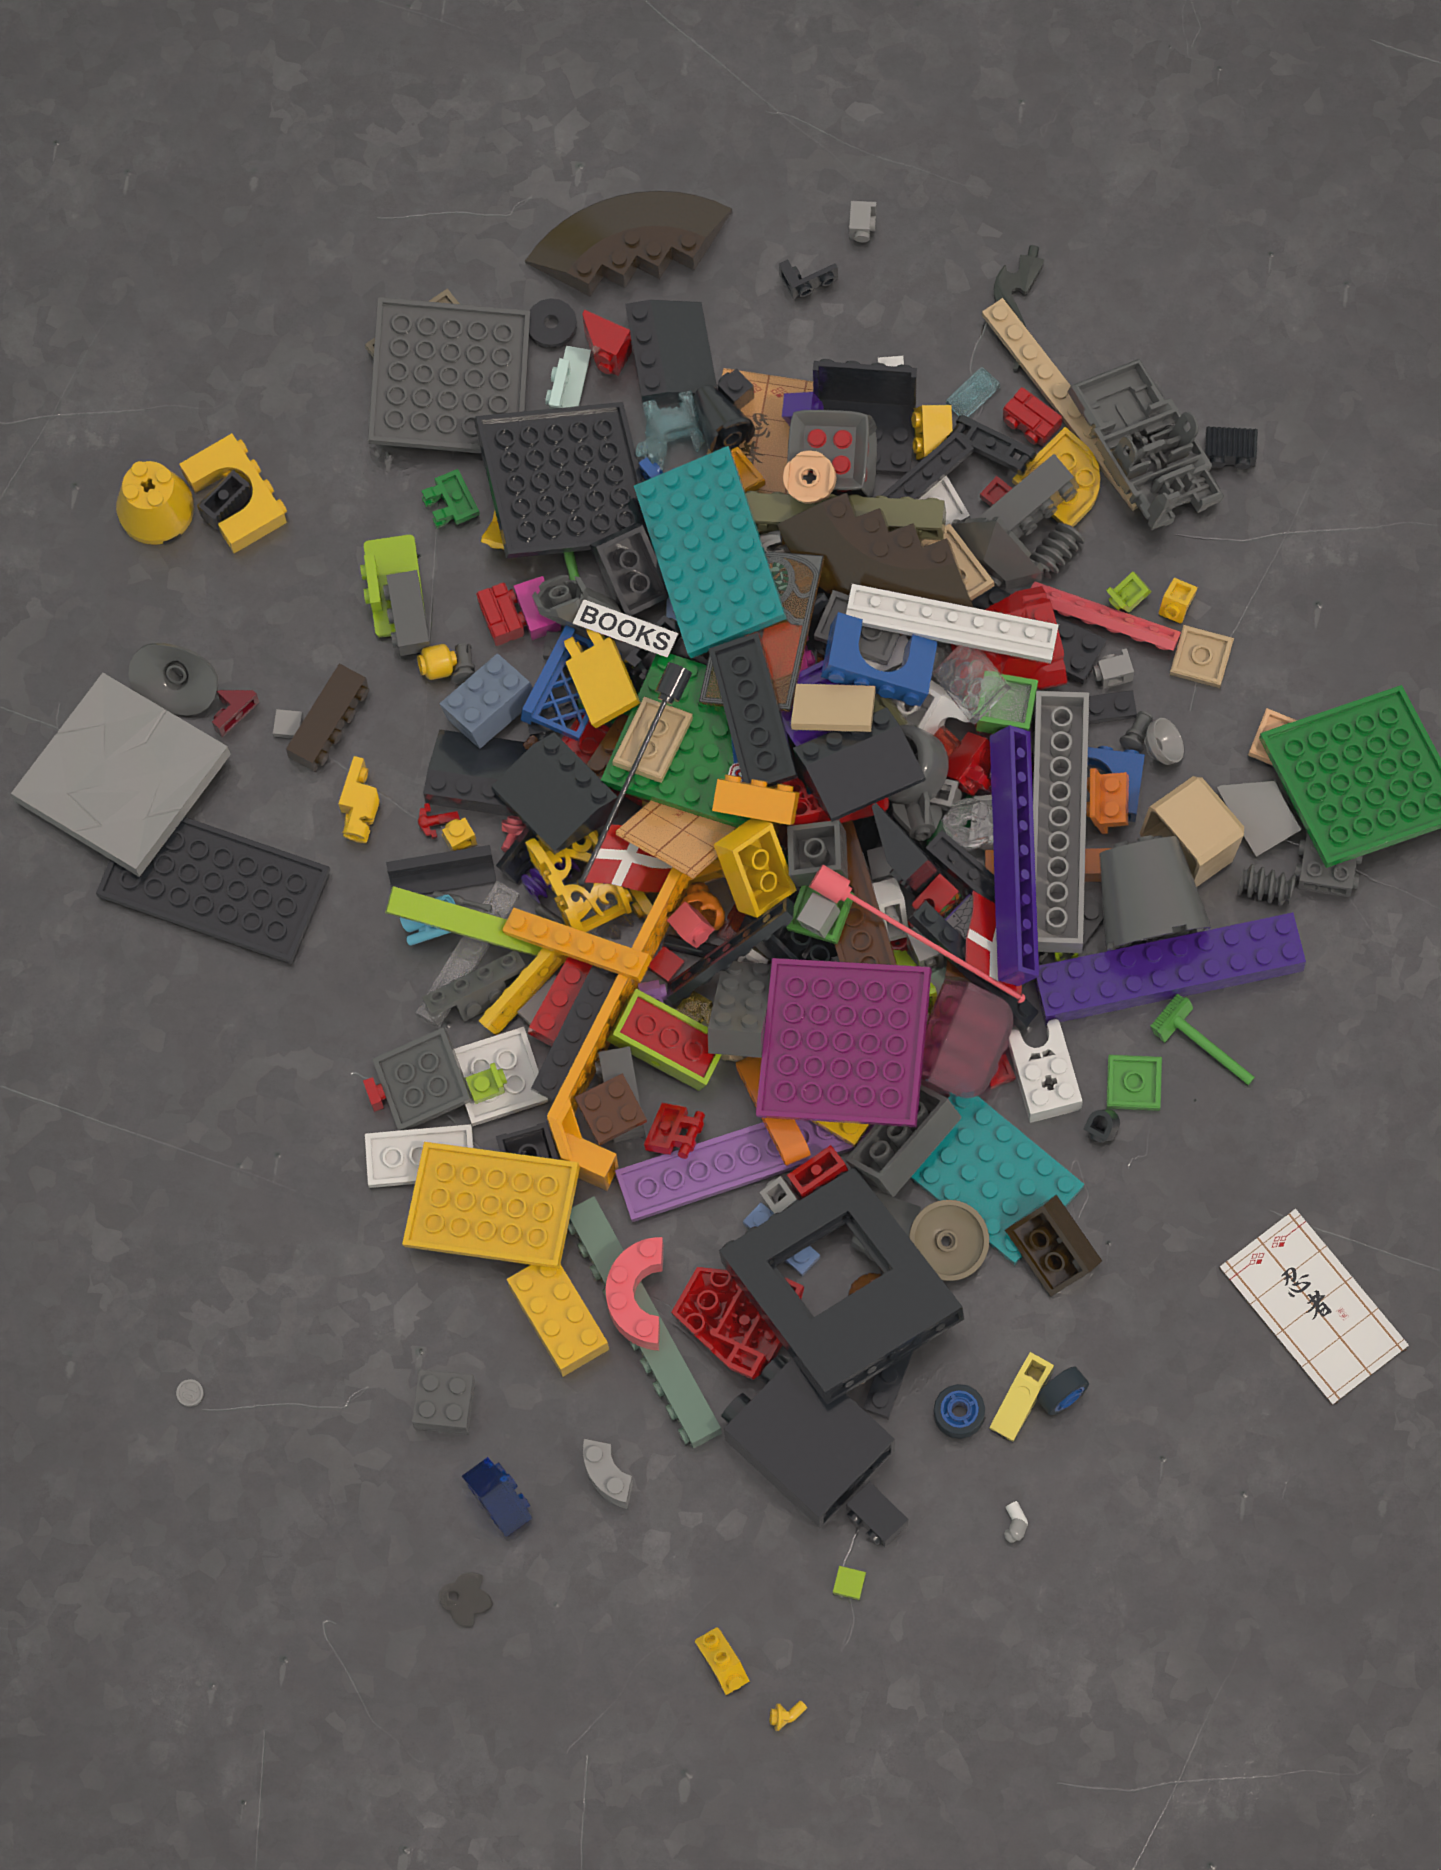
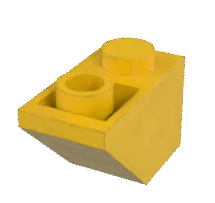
M922 405L914 409L911 422L915 428L913 452L916 453V460L924 459L953 431L952 405Z

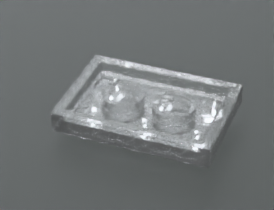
M959 645L932 672V675L966 718L974 725L1011 688L981 649Z

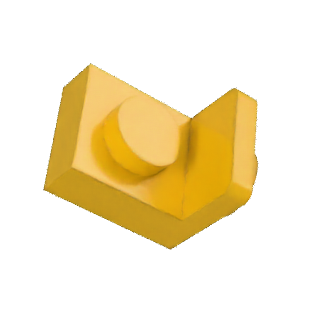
M1173 578L1163 596L1158 614L1181 624L1188 607L1196 595L1198 587Z

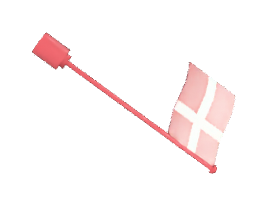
M822 864L809 887L836 904L839 900L845 902L847 898L851 899L1018 999V1003L1025 1001L1022 985L1016 986L998 981L995 903L977 892H972L973 912L966 937L965 961L851 894L852 888L848 886L850 880Z

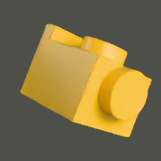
M466 818L452 820L442 829V837L451 851L472 848L477 845L476 836Z

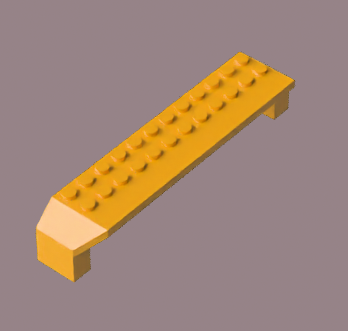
M718 857L694 878L672 867L632 946L633 949L649 954L653 960L670 926L667 919L678 909L688 887L695 882L708 883L722 877L726 878ZM618 974L547 1115L551 1136L559 1159L578 1162L580 1167L578 1178L605 1191H608L616 1175L615 1170L619 1169L617 1155L582 1138L575 1117L579 1107L575 1097L588 1090L596 1074L595 1061H600L598 1052L608 1050L611 1043L606 1041L629 994L638 989V983H641Z

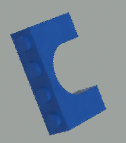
M838 612L830 625L821 678L845 685L875 686V694H879L883 698H892L902 701L907 705L921 707L929 693L937 641L913 634L905 646L901 668L892 672L880 671L871 667L863 659L859 651V638L863 619Z
M1108 746L1088 747L1087 766L1096 767L1105 774L1124 772L1128 774V821L1136 822L1145 755L1140 754L1136 750L1114 751L1113 748Z

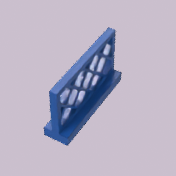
M566 625L522 708L521 721L530 725L533 721L579 742L589 722V717L585 708L578 710L575 699L580 698L579 693H571L568 684L574 681L572 677L565 678L563 673L564 667H567L566 661L570 657L564 641L573 636L575 642H579L580 645L587 647V649L593 647L594 644L592 640L575 634V629ZM564 685L568 696L555 700L552 694L553 688ZM570 701L574 712L561 715L557 705ZM552 706L557 717L552 719L539 716L543 709ZM577 717L580 726L577 731H573L565 726L564 721Z

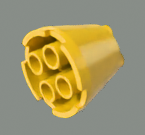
M138 461L132 465L123 478L117 498L116 510L122 527L130 537L141 543L157 545L163 544V541L170 540L178 534L185 532L194 515V500L184 480L168 468L157 462Z

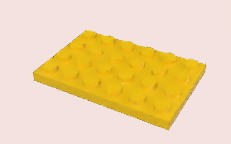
M424 1142L402 1244L408 1248L560 1268L580 1170L579 1163Z

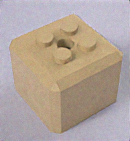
M1193 776L1149 807L1140 830V836H1177L1196 887H1198L1233 862L1244 836V826L1202 777Z

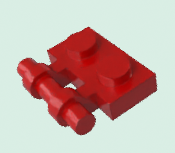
M661 1103L644 1142L645 1150L671 1155L673 1148L678 1147L680 1148L678 1156L682 1159H687L689 1153L694 1151L697 1134L702 1132L705 1114L701 1111H696L694 1117L687 1116V1107ZM682 1128L688 1129L685 1136L679 1135Z

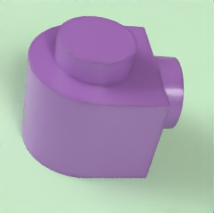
M659 979L638 983V989L662 1003L663 1000L667 999L665 984H659Z

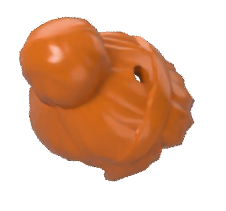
M692 883L686 891L687 896L681 901L679 907L684 902H687L703 915L715 929L714 931L719 930L725 921V911L719 899L710 893V889L705 883Z

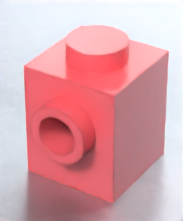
M684 902L667 919L677 933L695 948L704 943L715 930L703 915L687 902Z

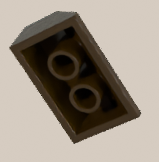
M1057 1194L1005 1229L1050 1296L1085 1276L1102 1262V1259Z

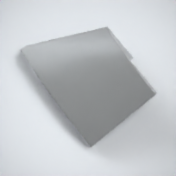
M1275 780L1231 785L1221 784L1217 787L1226 806L1244 826V837L1256 857L1302 830V827L1288 806L1289 801Z

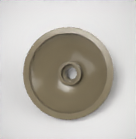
M941 1200L926 1206L915 1217L909 1231L911 1241L943 1281L960 1280L974 1273L982 1265L989 1248V1233L983 1218L974 1208L957 1200ZM944 1236L950 1240V1244L947 1247L941 1243V1239Z

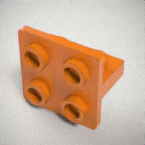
M1090 768V777H1087V791L1090 793V802L1086 803L1087 817L1091 818L1094 826H1097L1102 834H1108V827L1127 826L1129 802L1128 774L1126 772L1100 774L1096 768Z

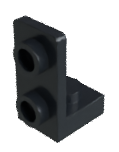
M787 259L779 263V275L794 299L798 296L804 297L809 295L813 289L819 286L832 284L838 278V267L834 263L802 278L796 266L792 267Z

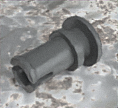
M459 643L455 646L457 665L454 667L455 674L452 676V679L460 685L475 673V665L472 664L471 656L472 647L469 643L467 648L466 643Z
M1139 711L1131 729H1128L1125 735L1120 737V744L1127 750H1136L1141 753L1144 750L1143 743L1147 728L1154 720L1153 716L1148 712Z

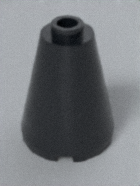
M703 385L696 390L693 401L708 449L711 453L727 446L732 450L737 446L739 447L744 441L747 444L751 441L755 434L753 422L713 385Z

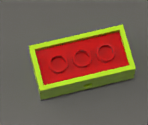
M638 989L629 994L606 1041L619 1048L630 1046L631 1054L698 1091L707 1085L722 1055L708 1053V1027Z

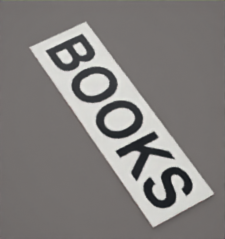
M583 600L573 621V624L668 657L678 635L676 632L587 600Z

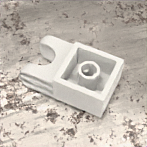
M932 680L928 696L921 707L916 705L911 707L902 701L890 698L908 722L907 725L917 726L936 736L943 743L948 757L957 747V743L945 731L944 724L946 719L954 717L963 722H970L975 720L978 715L977 709Z
M1057 1019L1048 1021V1041L1039 1048L1028 1046L1023 1041L1018 1030L1007 1031V1043L1030 1123L1079 1111L1082 1108V1097L1061 1025ZM1045 1084H1051L1053 1085V1090H1048L1047 1087H1043L1045 1086Z

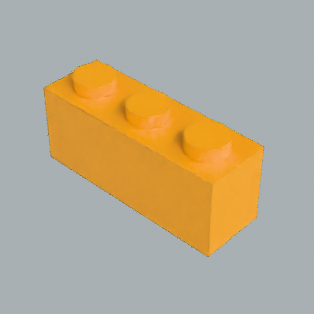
M726 774L725 779H717L712 811L792 825L795 821L800 792H794L793 786L778 784L777 788L767 787L766 781L752 779L751 784L741 782V777Z

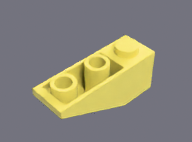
M1030 1352L989 1429L1014 1441L1034 1407L1038 1393L1050 1379L1054 1365Z

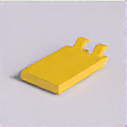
M586 628L594 646L583 652L580 643L575 642L573 636L565 640V647L572 657L566 661V665L591 724L598 728L639 705L641 702L615 641L611 637L605 639L604 634Z

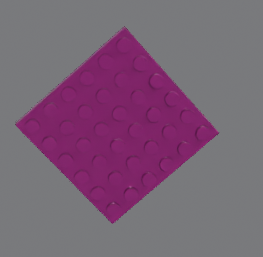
M772 958L756 1116L761 1118L916 1127L932 969L921 966Z

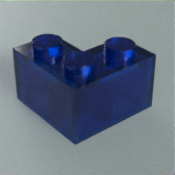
M487 1457L461 1476L505 1537L532 1519L531 1514L527 1510L531 1505L522 1493L517 1495L514 1489L518 1485L499 1462L494 1464Z

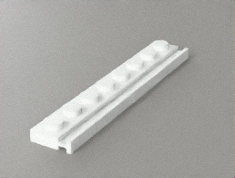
M852 584L846 612L847 615L863 619L862 626L910 636L914 634L930 640L1051 663L1058 630V624Z

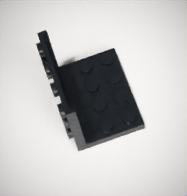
M831 359L814 361L813 392L822 401L824 410L859 412L868 414L874 419L877 437L876 474L904 476L911 470L914 427L912 426L911 418L916 408L917 368H912L905 364L896 367L886 366L883 363L860 364L857 361L841 363L834 362Z

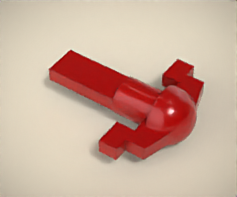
M427 803L424 804V808L419 810L418 825L425 836L431 835L432 839L437 838L436 829L430 830V826L446 824L455 819L460 820L458 811L427 816L426 812H431L430 804Z

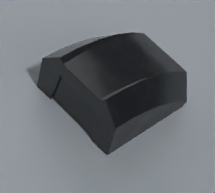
M548 1122L513 1133L496 1136L500 1152L558 1159Z

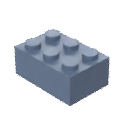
M497 653L439 704L447 720L480 749L522 713V708L533 687L522 674Z

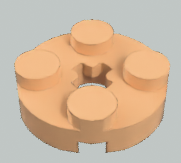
M803 451L798 453L785 466L783 482L794 499L805 504H815L828 499L836 484V471L830 460L817 451ZM808 471H813V475L817 476L816 480H813L811 484L803 480V475H808Z

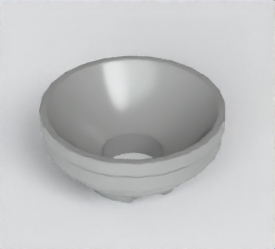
M1158 718L1150 723L1144 739L1148 755L1166 765L1179 762L1183 758L1184 745L1178 729L1166 718Z

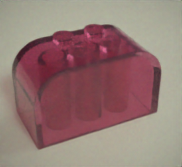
M945 978L926 1024L925 1056H923L921 1084L933 1091L963 1098H973L983 1093L989 1086L992 1077L996 1075L1001 1055L1009 1044V1036L1013 1028V1014L1008 1003L970 982Z

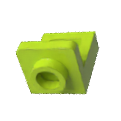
M1131 572L1114 589L1109 587L1106 590L1111 596L1108 599L1117 610L1122 608L1127 612L1132 611L1152 592L1135 572Z

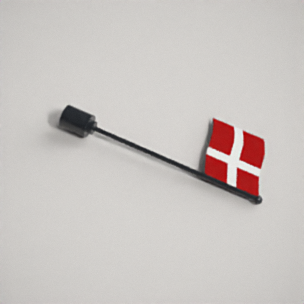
M668 662L655 690L659 694L658 699L662 702L581 879H577V884L581 887L586 886L587 883H605L641 892H660L672 869V866L617 836L616 834L626 825H612V822L666 704L672 705L674 701L679 702L689 682L692 672L682 666Z

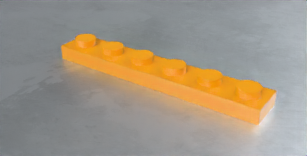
M513 908L502 929L505 935L640 982L652 960L651 956L647 953L517 908Z

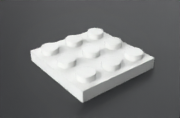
M524 1027L454 1049L464 1077L490 1068L489 1064L495 1063L497 1070L503 1069L507 1084L503 1085L504 1094L475 1104L474 1100L465 1104L472 1127L548 1102V1098L531 1090L539 1071Z

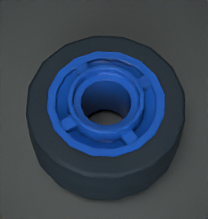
M1076 1366L1070 1367L1049 1381L1038 1393L1037 1400L1050 1416L1055 1415L1073 1404L1087 1390L1089 1382Z
M961 1384L948 1386L941 1391L935 1400L934 1419L942 1433L951 1438L962 1439L970 1437L979 1431L984 1422L985 1404L978 1391L968 1385ZM956 1406H962L967 1410V1413L962 1417H957L952 1413V1410Z

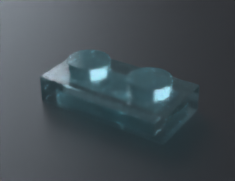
M981 367L946 400V404L952 405V410L959 416L969 417L1000 388V382Z

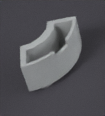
M584 1439V1463L593 1486L607 1501L628 1509L633 1486L632 1476L623 1473L614 1464L611 1444Z

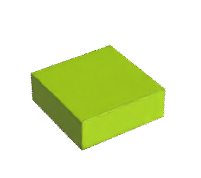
M839 1566L833 1594L860 1600L866 1572Z

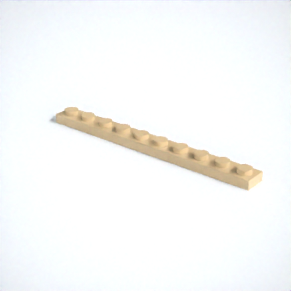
M1002 298L982 311V317L1053 409L1062 416V420L1070 431L1093 452L1099 468L1132 511L1137 509L1136 503L1131 504L1129 501L1132 493L1126 495L1121 486H1117L1103 462L1104 458L1095 445L1098 437L1091 439L1089 434L1092 427L1089 426L1084 416L1081 415L1067 392L1071 385L1009 305Z

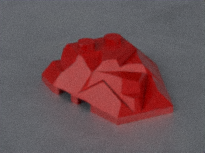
M1043 586L1016 591L985 609L987 611L1057 624L1052 603L1047 598ZM1057 630L1051 663L950 644L959 681L984 684L987 671L1038 680L1037 689L1039 690L1067 685L1066 668L1063 660L1064 650L1059 630Z
M697 1267L674 1306L671 1312L672 1315L730 1370L754 1380L777 1356L782 1343L727 1270ZM785 1278L802 1300L804 1286Z

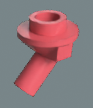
M508 816L507 820H502L501 822L502 831L508 833L501 847L504 852H507L518 838V835L526 827L518 816Z

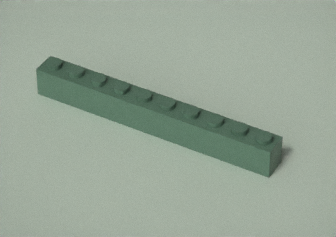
M593 1196L572 1207L568 1231L571 1235L576 1233L580 1241L577 1247L583 1258L589 1257L593 1264L589 1269L595 1280L601 1279L605 1286L602 1293L606 1299V1281L609 1271L615 1260L624 1250L596 1198ZM640 1282L636 1288L634 1299L643 1311L650 1315L659 1316V1351L640 1347L631 1341L629 1343L634 1351L639 1349L643 1358L640 1359V1363L646 1374L651 1372L656 1381L652 1384L658 1396L664 1395L668 1405L665 1408L671 1420H678L681 1426L678 1432L685 1444L690 1443L694 1449L721 1435V1427L643 1284Z

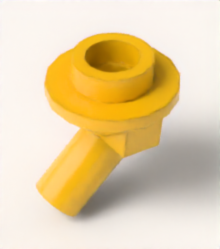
M799 1701L789 1711H786L780 1703H777L775 1709L771 1708L770 1725H774L775 1731L781 1730L787 1723L795 1721L807 1709V1706L802 1701Z

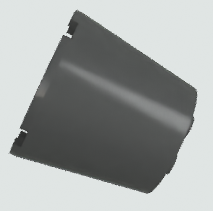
M1144 836L1137 838L1138 842L1128 843L1126 841L1113 844L1112 849L1099 853L1105 946L1107 951L1130 947L1132 942L1144 940V943L1202 932V928L1204 930L1211 928L1177 836Z

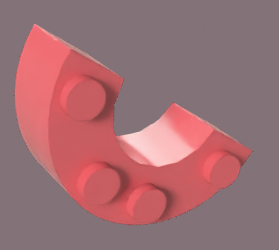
M662 1237L641 1240L624 1250L613 1263L606 1281L608 1310L616 1328L632 1343L646 1349L658 1351L660 1338L659 1316L650 1315L643 1311L636 1303L634 1296L636 1288L643 1278L651 1273L662 1272L664 1245Z

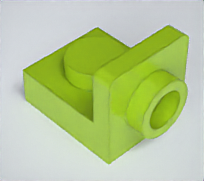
M495 1063L489 1064L490 1068L465 1077L475 1104L505 1093L503 1085L507 1084L503 1069L497 1070Z

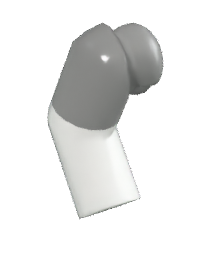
M1015 1501L1005 1507L1012 1519L1009 1529L1004 1532L1006 1540L1010 1543L1020 1541L1024 1537L1028 1526L1027 1518L1019 1503Z

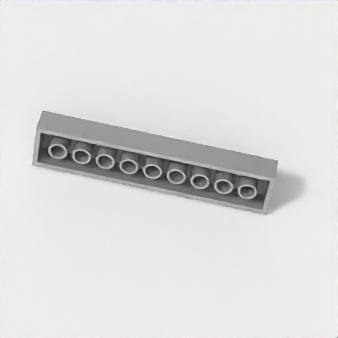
M1036 691L1033 819L1038 952L1082 953L1089 717L1088 692Z

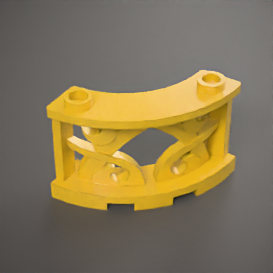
M597 830L583 837L585 839L583 845L575 842L572 844V849L565 848L555 855L541 840L537 841L533 838L525 842L532 863L541 874L546 885L551 884L552 890L558 896L554 900L566 926L588 932L620 915L632 912L629 904L632 902V897L627 888L613 884L594 883L589 894L585 888L579 885L569 884L564 886L562 882L571 869V858L588 863L592 855L588 851L590 848L594 850L598 842ZM561 858H564L565 869L557 870L554 865L556 863L562 864ZM578 892L586 900L583 902V899L579 897V901L574 902L571 899V894ZM607 893L613 894L617 905L602 912L596 904L597 898L602 904L608 905L609 902L606 900L605 895ZM592 908L596 915L580 922Z

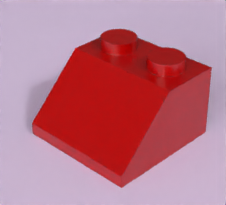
M584 310L582 313L584 331L595 365L605 374L610 375L612 373L619 376L632 353L630 330Z

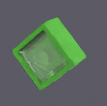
M986 671L976 731L994 734L1009 725L1030 731L1038 680Z

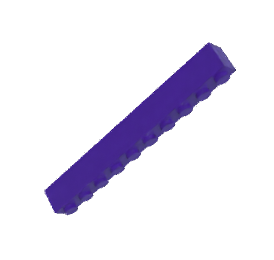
M1009 725L990 735L998 981L1020 986L1039 977L1030 731Z

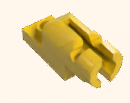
M354 756L338 803L341 812L346 813L342 833L349 840L367 843L370 834L368 825L374 823L380 801L377 789L365 785L369 769L366 768L364 758Z

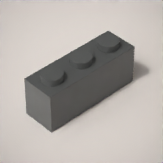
M413 570L386 575L388 584L383 585L385 600H391L392 608L387 609L389 624H395L396 632L391 633L393 648H399L400 656L421 653L423 648L430 646L418 572Z

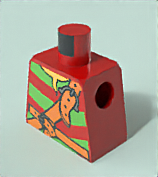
M939 874L911 906L915 912L926 900L946 919L963 899L959 891ZM908 921V927L912 929L914 926Z

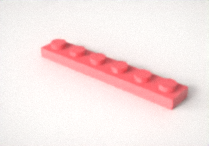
M1034 582L1031 587L1043 586L1053 609L1057 610L1061 615L1080 618L1084 623L1106 627L1110 632L1129 635L1133 640L1155 644L1157 648L1173 651L1179 641L1180 631L1038 582Z

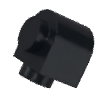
M1111 1109L1096 1110L1090 1114L1084 1130L1091 1133L1090 1137L1098 1142L1104 1143L1105 1141L1114 1140L1120 1126L1119 1116Z

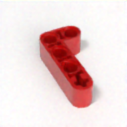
M796 778L782 783L793 786L794 792H800L794 824L789 826L831 821L813 794H807L804 783L800 779ZM889 797L876 802L885 811L889 807ZM872 805L838 820L844 823L873 816Z

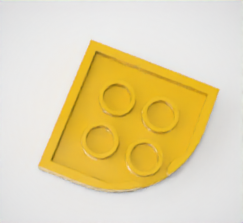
M1064 427L1037 454L1035 459L1027 464V470L1023 476L1016 474L1012 478V483L1015 485L1020 483L1049 457L1055 454L1074 476L1079 488L1076 490L1077 494L1068 502L1063 501L1057 506V511L1051 517L1058 523L1074 527L1091 510L1098 497L1100 472L1093 452L1084 442Z

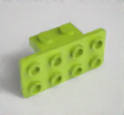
M413 535L368 540L364 543L365 564L360 565L362 580H367L368 588L363 589L366 604H371L375 633L378 637L391 636L392 632H396L395 624H389L387 609L392 608L391 600H385L383 585L388 584L386 575L417 570L422 594L416 544Z

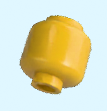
M445 644L425 647L422 649L421 655L417 656L419 671L421 675H425L429 680L451 676L453 666L457 665L455 652L450 651Z

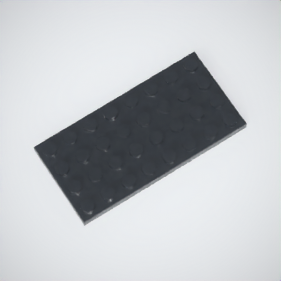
M184 817L140 877L110 859L96 895L108 901L292 964L329 875L330 867Z

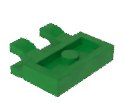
M458 469L435 478L436 486L421 490L423 495L422 501L425 507L435 504L440 498H443L447 506L432 512L434 516L432 520L437 529L446 525L451 519L458 525L480 515V511Z

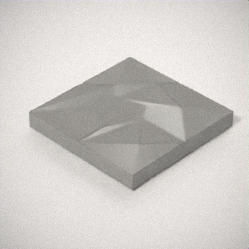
M102 673L11 792V795L16 803L140 877L231 753L225 744Z

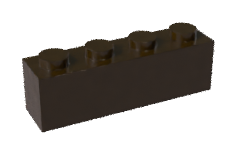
M340 663L338 664L286 748L288 758L316 772L319 765L323 766L329 756L328 751L332 744L336 745L342 736L341 730L345 723L352 721L358 702H363L368 695L369 688L366 677Z

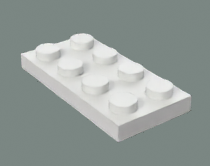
M472 1125L366 1133L365 1145L369 1188L415 1184L424 1142L473 1148Z

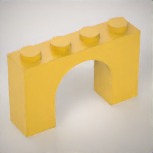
M231 433L181 462L179 465L183 476L195 494L216 481L225 478L232 470L238 473L252 487L253 493L248 505L218 524L223 538L232 552L236 553L286 524L285 513H287V509L280 499L275 500L273 497L274 489L267 479L262 480L260 477L261 469L254 459L249 460L247 457L248 449L241 439L237 441Z

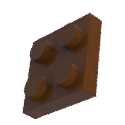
M623 1073L575 1097V1101L599 1146L647 1122Z

